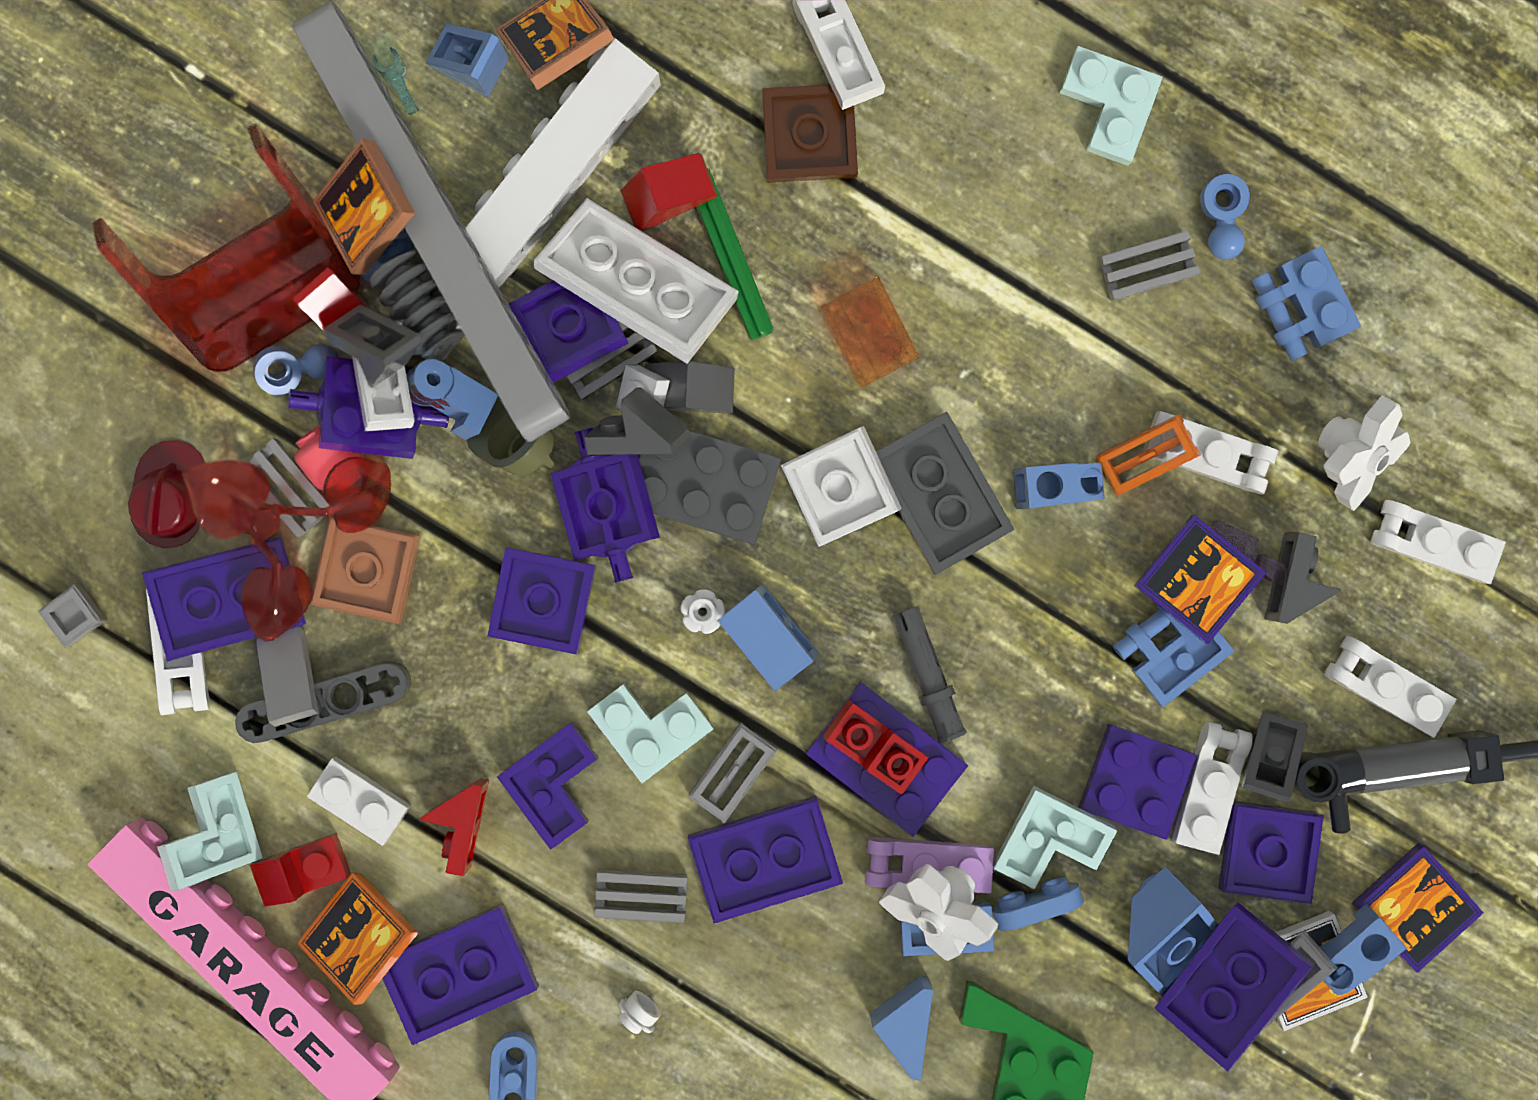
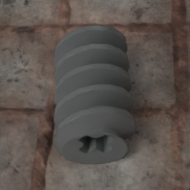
M416 250L401 254L381 265L371 276L369 284L374 290H383L379 296V301L385 307H392L389 312V317L392 321L396 323L403 322L402 326L420 334L422 343L414 355L424 354V357L445 350L465 335L461 328L450 329L449 326L455 320L452 312L441 314L440 309L446 303L444 297H431L430 293L437 286L434 279L423 282L420 279L428 270L425 263L411 264L410 261L417 254Z

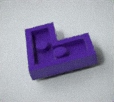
M572 721L497 776L498 780L550 850L589 821L563 784L595 762L599 757Z

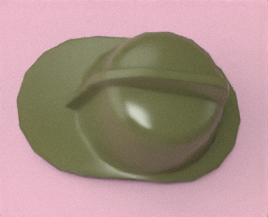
M497 397L480 433L467 439L468 447L477 457L491 466L503 469L513 475L525 476L540 468L541 465L549 468L554 466V462L549 456L555 444L552 430L529 443L514 424L500 397Z

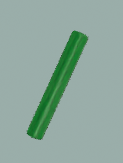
M708 169L718 197L696 208L726 283L739 291L735 305L750 340L761 339L773 332V326L711 171Z

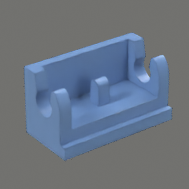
M764 583L759 585L717 620L774 691L810 665L819 653Z

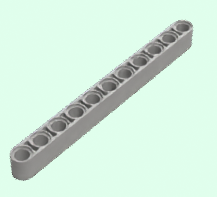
M330 0L292 24L297 37L357 144L361 139L376 142L412 206L415 215L404 228L520 433L531 443L570 419L571 415L340 9Z

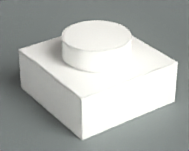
M626 365L616 408L622 411L621 400L636 387L644 389L664 406L670 380L640 365Z

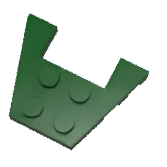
M967 981L959 1018L961 1025L1004 1033L991 1100H1085L1094 1053L1092 1049L1045 1021L1038 1020L1018 1009L1011 1002L1003 998L1000 999L984 990L977 983Z

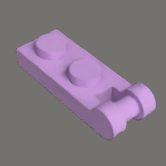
M882 837L868 838L867 853L871 854L870 869H866L865 884L868 886L888 888L898 881L907 884L917 869L925 864H929L938 872L942 871L946 866L957 867L965 871L974 880L975 890L973 892L991 894L994 847L992 845ZM889 856H901L900 870L888 869Z

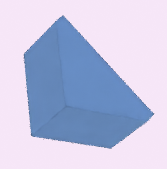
M446 23L425 63L488 98L509 57L500 39L492 33Z
M919 976L869 1014L872 1028L910 1078L914 1080H921L933 988L929 977Z

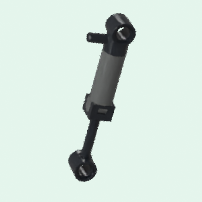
M1474 730L1449 733L1448 738L1323 753L1302 751L1293 792L1313 802L1323 803L1328 801L1332 831L1337 834L1348 833L1351 827L1347 795L1460 781L1472 785L1504 781L1502 763L1537 759L1538 740L1500 745L1499 735ZM1317 766L1319 769V779L1313 786L1307 787L1305 775L1310 768Z

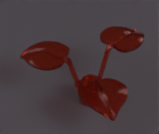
M365 457L344 459L334 465L329 471L324 482L323 495L330 506L325 508L283 506L278 503L270 505L265 501L270 492V484L266 475L257 466L244 461H213L192 467L182 473L191 496L194 514L203 530L221 539L234 538L245 533L251 536V544L258 547L271 564V569L267 567L253 569L245 579L241 593L242 609L248 626L259 639L265 642L275 640L297 623L308 609L312 596L310 579L304 570L295 565H287L281 568L280 559L265 542L266 538L278 531L280 527L279 516L287 514L328 517L334 514L335 524L339 530L345 533H356L369 528L379 519L386 508L391 492V474L387 464Z

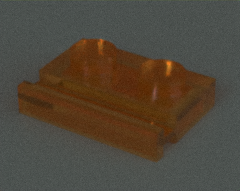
M879 276L819 307L860 389L920 358Z

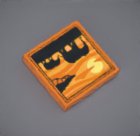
M352 872L297 944L353 1005H359L364 1003L419 932L361 873Z

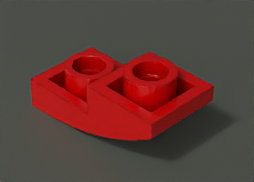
M849 699L822 735L828 743L855 760L866 771L901 795L929 758Z

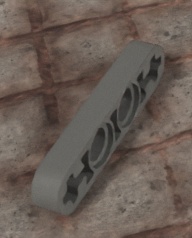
M385 662L315 683L314 688L319 714L312 715L308 721L296 720L286 723L285 729L282 728V725L274 727L268 723L263 726V734L259 727L251 728L249 720L255 717V709L259 716L267 715L265 699L245 705L237 713L235 720L236 730L245 741L261 743L385 706L406 696L411 687V675L402 664ZM384 670H387L390 677L398 676L400 684L393 687L394 695H391L388 689H381L369 693L373 702H368V688L366 685L384 679ZM363 675L366 676V685L364 681L361 679V676ZM341 683L352 685L357 692V701L351 708L340 707L334 699L335 688Z

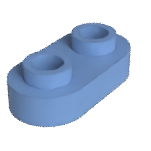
M1058 877L1042 883V890L1026 895L1023 891H1016L998 898L999 905L992 909L994 919L998 923L997 929L1001 931L1019 929L1079 908L1084 904V900L1078 883L1068 882L1066 877Z
M512 1031L504 1034L497 1041L491 1054L489 1100H508L507 1094L511 1092L519 1094L522 1100H537L539 1051L535 1040L530 1035L521 1031ZM513 1047L521 1049L524 1057L518 1060L513 1059L509 1055V1049Z

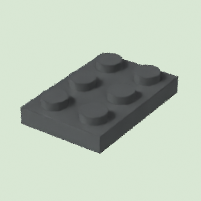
M948 412L941 414L876 452L902 509L898 512L934 575L1015 530Z
M689 431L690 438L673 454L640 455L639 462L654 515L749 544H756L781 458L693 431Z

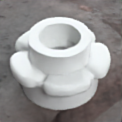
M697 590L693 596L688 595L685 597L681 604V612L684 614L683 623L692 632L702 631L704 634L714 632L720 626L717 620L725 614L723 601L717 599L714 592L710 590ZM702 607L707 610L705 616H700L698 610Z
M634 991L628 998L621 999L619 1002L621 1010L619 1019L628 1030L635 1034H639L642 1030L646 1033H652L655 1030L653 1024L659 1019L661 1013L657 1005L642 992Z

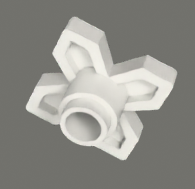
M1383 395L1367 412L1363 423L1353 418L1343 419L1338 416L1325 426L1319 437L1318 446L1325 450V456L1329 458L1324 464L1326 474L1330 479L1338 483L1334 491L1337 501L1352 511L1356 510L1371 492L1376 475L1382 473L1387 466L1394 464L1410 445L1408 432L1398 427L1402 418L1400 405Z
M925 864L913 873L907 884L898 881L888 887L879 901V904L896 919L918 925L924 932L926 944L947 961L959 956L967 942L979 946L989 941L998 927V923L979 906L971 905L974 900L975 882L965 871L954 866H946L942 871L938 872L931 865Z

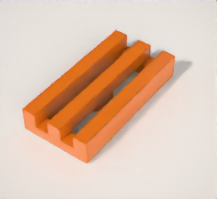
M1181 414L1096 456L1098 462L1102 463V469L1116 496L1201 455L1199 448L1192 441L1193 437L1190 431L1186 430L1183 424L1184 420ZM1172 428L1174 429L1176 436L1114 467L1110 462V459ZM1182 444L1185 452L1124 482L1120 481L1119 474Z

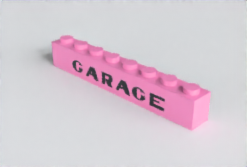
M140 818L125 825L87 864L329 1100H373L390 1083L400 1068L395 1063V1057L390 1049L380 1042L374 1043L362 1031L363 1026L358 1018L351 1012L342 1011L330 1000V993L327 988L319 981L309 979L299 970L295 957L286 949L277 948L265 936V929L256 919L244 916L232 904L233 899L223 887L217 884L212 885L208 880H204L180 890H170L157 847L169 843L167 841L168 835L158 824Z

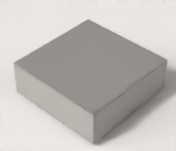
M81 584L72 585L38 610L64 648L73 646L107 621Z

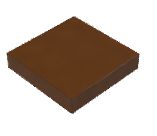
M830 84L762 88L768 183L857 178L858 163L854 106L842 110Z

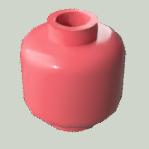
M318 425L295 442L299 449L296 451L294 459L317 489L324 490L334 485L338 492H340L361 476L356 469L362 464L364 454L319 448L320 425Z

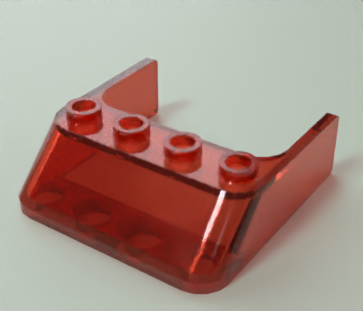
M256 123L248 127L255 151L291 199L288 205L281 211L186 269L168 276L154 274L138 260L101 217L92 222L96 246L101 254L199 363L208 370L215 372H226L234 369L265 348L272 346L313 321L292 298L326 268H330L356 290L360 286V275L351 274L313 203V198Z

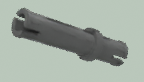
M915 606L892 615L922 693L919 696L922 706H927L938 735L939 743L965 735L967 733L966 729L963 727L952 695L956 694L953 685H948L921 616L920 607Z

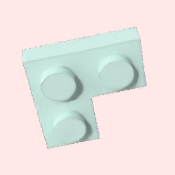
M1077 46L1059 93L1101 108L1086 151L1129 166L1133 161L1163 77Z
M625 683L587 711L641 783L645 782L714 729L712 723L688 692L651 718Z
M237 772L187 787L200 831L157 846L171 891L186 888L263 858Z
M1033 786L993 862V868L1033 889L1037 886L1055 850L1097 870L1117 833V829L1114 825Z

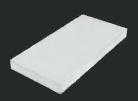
M588 198L585 199L534 259V269L687 364L735 303L739 292Z

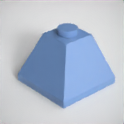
M1166 867L1158 874L1148 877L1141 884L1139 892L1132 897L1128 961L1161 996L1169 990L1219 925L1204 905Z

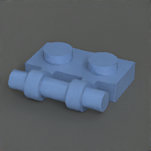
M1322 246L1277 267L1276 270L1283 282V285L1277 288L1269 272L1251 280L1259 295L1255 300L1260 310L1266 309L1277 332L1273 334V337L1278 347L1284 346L1290 361L1308 353L1300 338L1304 334L1308 333L1314 348H1318L1362 327ZM1290 297L1301 321L1295 324L1282 301Z
M1157 605V612L1140 625L1134 623L1125 630L1126 636L1113 645V648L1123 660L1136 650L1143 655L1145 660L1132 669V672L1157 704L1165 707L1235 651L1220 632L1215 635L1209 644L1203 643ZM1170 625L1177 635L1158 649L1151 641V638Z

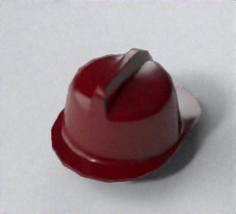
M179 440L162 441L151 446L139 460L128 500V509L131 522L137 534L151 545L160 548H176L189 542L199 530L208 484V467L202 454L192 445Z

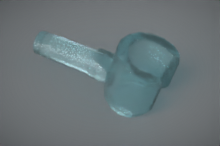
M390 47L395 59L394 63L386 68L382 66L376 55H373L374 67L382 78L387 82H391L393 88L396 89L407 114L412 115L416 113L418 109L403 78L406 73V65L398 52Z

